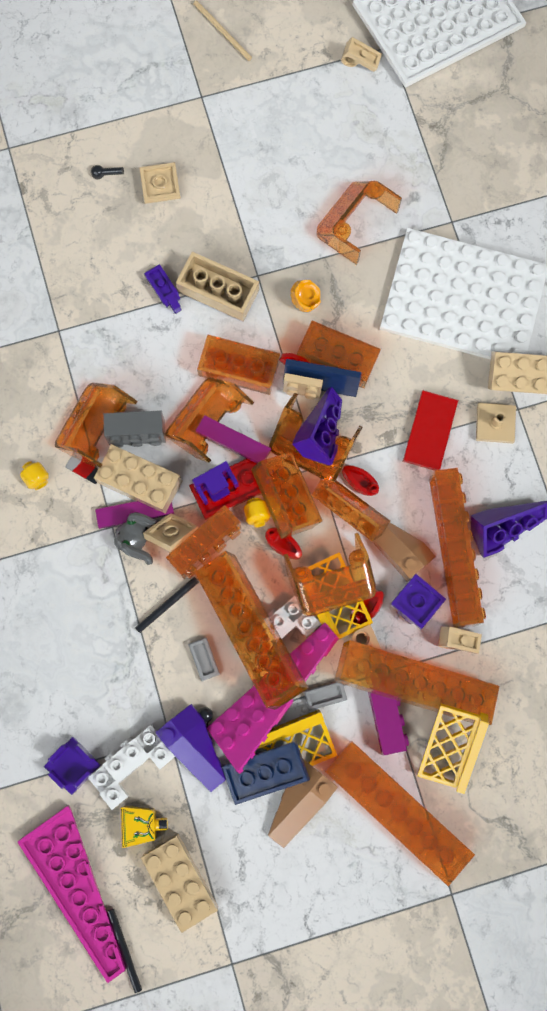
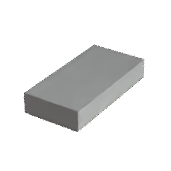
M207 637L188 644L201 681L220 675Z
M342 681L304 691L309 711L347 700Z

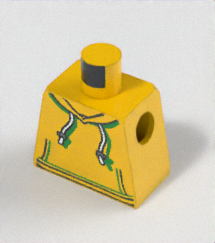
M133 806L121 807L122 848L154 841L157 838L156 831L168 830V819L156 818L155 809Z

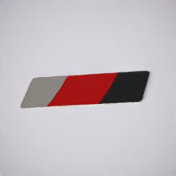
M72 455L65 467L88 481L97 484L94 476L98 468Z

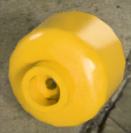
M29 461L22 466L23 470L20 473V477L27 488L39 490L47 485L49 474L40 462L32 463V461Z
M252 498L247 501L243 508L246 522L249 525H254L256 528L265 526L266 522L270 519L267 502L261 500V498Z

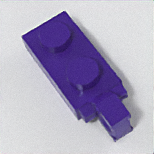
M159 264L145 272L144 276L166 308L171 306L175 314L182 311L178 303L180 300L179 293L161 265Z

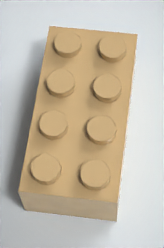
M191 252L176 281V288L179 293L244 322L259 292V281Z
M492 351L488 389L547 394V355Z
M112 444L94 476L98 484L166 514L182 483L180 475Z
M179 834L141 857L181 933L218 911L219 906Z

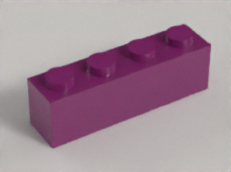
M390 671L366 675L365 680L381 755L407 751L406 746H409L407 734H403L402 726H405L403 715L399 714L398 711L400 699L398 694H395L393 688L396 686L394 674L391 675Z

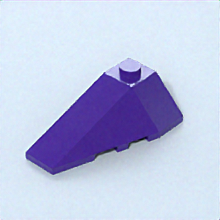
M329 387L299 428L292 443L303 457L326 465H332L337 453L338 445L335 444L336 436H339L337 420L341 418L342 399L333 387Z
M547 501L487 509L470 515L471 533L481 556L485 558L505 549L504 545L511 540L515 542L519 539L521 533L526 530L531 531L547 519Z
M192 704L155 732L175 757L210 792L226 780L220 760L213 748L212 739L208 735L206 723Z

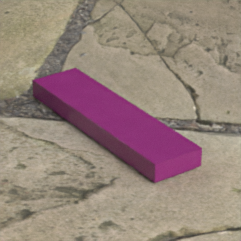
M205 415L196 429L197 434L263 466L271 452L270 447Z
M139 501L95 509L98 528L102 529L122 525L127 521L128 516L134 512L151 518H158L174 514V509L171 502L166 514Z

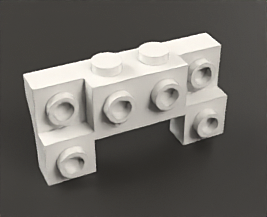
M295 596L277 611L273 609L266 616L267 620L263 624L260 622L251 629L253 631L251 636L236 648L262 678L277 666V663L268 652L287 634L297 627L307 638L321 625Z
M150 725L133 740L128 738L121 744L122 749L117 753L115 751L111 752L105 757L106 762L88 777L111 810L115 809L122 801L129 797L120 783L145 761L151 758L156 766L162 769L169 761L175 758V755L155 733L157 730L153 725Z

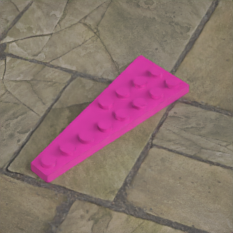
M326 623L321 625L207 727L213 739L239 774L244 771L243 767L248 760L255 756L254 752L261 742L264 743L268 738L267 734L272 727L278 724L294 702L293 698L298 691L304 688V683L308 677L317 670L316 666L324 656L328 655L338 641V636Z
M68 805L20 839L18 844L106 982L109 983L123 973L126 967L72 809Z

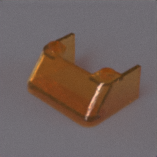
M355 181L351 183L317 226V237L356 265L359 263L361 250L347 241L351 234V227L346 223V220L366 196L370 199H376L396 214L399 212L402 197L378 181Z
M211 377L207 378L168 427L165 436L193 457L210 463L211 459L206 456L208 443L205 440L207 438L196 433V429L204 415L219 422L225 413L237 412L241 408L242 403L253 405L254 402L235 383Z
M90 383L83 391L58 435L55 447L88 465L101 468L103 464L97 461L99 449L95 446L104 432L103 413L124 412L127 403L136 404L138 401L115 385Z
M294 393L285 405L269 443L271 452L326 481H335L363 427H358L352 439L346 436H340L336 439L335 444L338 445V449L332 465H326L305 458L292 444L303 423L302 415L292 409L298 396L297 393Z
M355 533L356 550L352 551L349 555L350 565L313 576L311 570L303 566L293 569L288 554L284 555L286 573L302 614L305 616H315L375 596L376 583L372 567L359 533Z

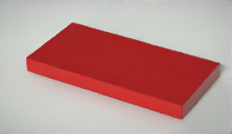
M422 390L402 462L440 471L459 400Z
M247 458L231 465L230 469L239 487L235 488L231 480L227 478L226 481L229 484L227 488L230 494L217 502H213L209 493L204 491L203 493L208 500L207 505H204L193 483L190 484L189 487L205 520L273 489L274 486L264 465L261 466Z

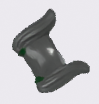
M131 513L127 521L117 527L114 545L126 555L143 560L147 565L152 564V556L142 550L146 543L143 532L160 520H155L141 513Z

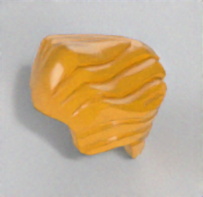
M300 280L293 284L290 296L292 303L297 309L302 312H311L321 303L320 289L311 280Z

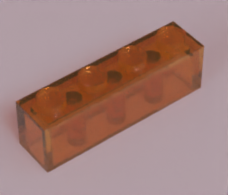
M331 476L320 480L311 495L370 541L379 538L390 523L389 519Z

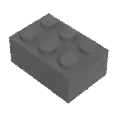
M162 410L103 413L104 437L109 445L112 444L121 448L123 445L129 444L133 447H140L142 444L148 443L152 446L166 443L165 419Z

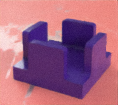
M227 461L192 479L194 488L204 505L208 504V500L203 493L204 491L209 493L213 502H217L230 494L227 488L229 487L226 481L227 478L231 480L235 488L239 487Z
M415 574L395 597L391 605L408 623L416 625L421 630L445 602L446 598Z
M72 737L66 744L61 745L48 759L49 761L45 764L44 768L49 772L48 776L61 789L65 788L73 795L101 764Z

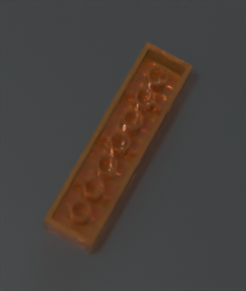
M458 468L435 470L429 478L453 627L466 628L478 626L484 623L483 619H486L484 607L481 608L480 600H482L483 596L482 590L478 588L477 584L479 572L474 566L476 554L475 550L471 549L470 542L473 540L472 531L468 530L467 525L469 513L465 511L464 507L466 495L461 490L463 477L458 472Z
M224 551L195 571L201 586L266 708L276 710L307 690L308 686L237 557L228 551Z
M351 640L343 643L334 682L437 713L441 703L475 714L482 712L488 714L489 725H492L500 687ZM443 711L444 715L454 717L452 713ZM470 718L463 719L464 721L470 723L474 722V720Z
M349 741L324 770L448 887L475 856L470 849L353 741Z

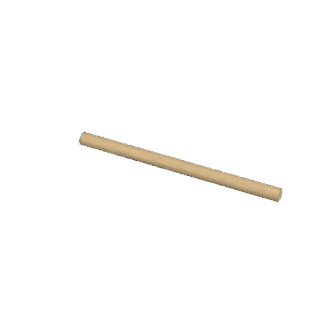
M197 0L194 1L193 4L250 61L252 57Z

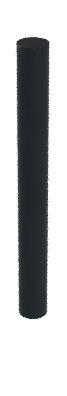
M193 577L135 627L136 630L141 633L196 586L199 581Z
M115 909L107 911V915L134 993L142 991V987Z

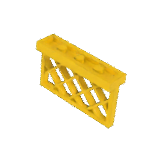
M340 552L297 571L321 625L326 623L339 639L373 624ZM336 558L341 563L339 572L328 569L330 561ZM317 567L323 569L324 573L321 581L314 579L310 571ZM327 571L337 574L334 585L323 582ZM340 576L348 578L349 585L347 590L336 586ZM322 584L333 587L329 598L321 595L320 589ZM335 588L346 592L342 603L332 600ZM348 593L355 595L358 599L355 608L345 604ZM323 599L328 600L327 606ZM330 602L341 605L338 616L330 614L328 610ZM359 603L361 605L362 610L358 609ZM344 606L354 610L351 621L340 617ZM357 611L364 613L368 620L361 625L353 622ZM339 619L350 623L348 630L342 634H339L337 629Z
M441 703L417 776L454 787L456 792L465 794L489 725L488 714L482 712L475 714ZM443 711L452 713L455 718L444 722L442 718ZM470 718L474 722L473 725L464 728L461 720ZM457 722L461 731L451 734L448 726ZM445 728L449 736L439 740L436 732ZM464 734L467 738V743L458 746L454 738ZM452 740L456 748L446 752L442 744ZM439 746L443 754L433 758L430 750ZM458 752L461 760L452 763L449 756ZM446 758L449 766L440 769L436 761ZM432 763L437 770L431 774L424 772L425 766ZM452 769L455 773L454 780L445 778L443 773Z
M319 709L273 727L267 734L268 738L265 742H261L257 748L272 749L279 740L290 743L294 734L301 733L306 735L302 746L298 745L301 754L303 750L313 754L308 762L310 765L314 766L337 756ZM321 724L323 729L320 738L310 734L312 728ZM308 737L319 741L315 751L305 748ZM321 743L329 745L331 753L326 755L317 753Z

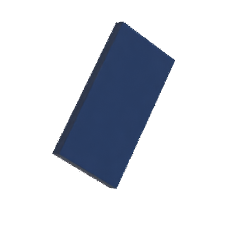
M286 359L284 377L285 373L320 379L323 380L321 391L326 392L329 387H333L337 394L351 397L357 396L362 372L291 359Z
M297 741L255 754L243 767L244 771L241 774L236 772L231 763L222 766L235 805L310 780Z

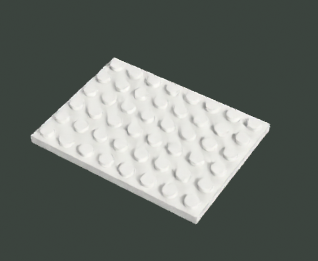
M354 0L352 4L405 88L514 33L526 25L525 19L512 0Z
M407 228L379 330L490 360L492 351L527 354L547 275V264Z

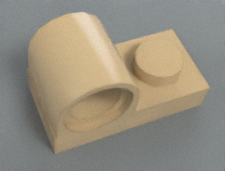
M351 37L345 45L341 62L348 67H355L361 64L374 72L378 68L382 54Z
M371 624L357 630L352 635L351 644L356 649L370 648L368 654L372 662H376L379 665L386 661ZM358 634L365 636V644L360 645L356 642Z
M441 627L438 647L479 654L482 634L454 627Z

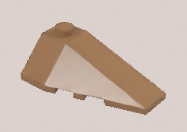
M372 511L357 523L406 581L410 580L436 557L424 542Z
M304 759L303 761L310 780L285 789L268 836L283 848L326 804L338 788Z

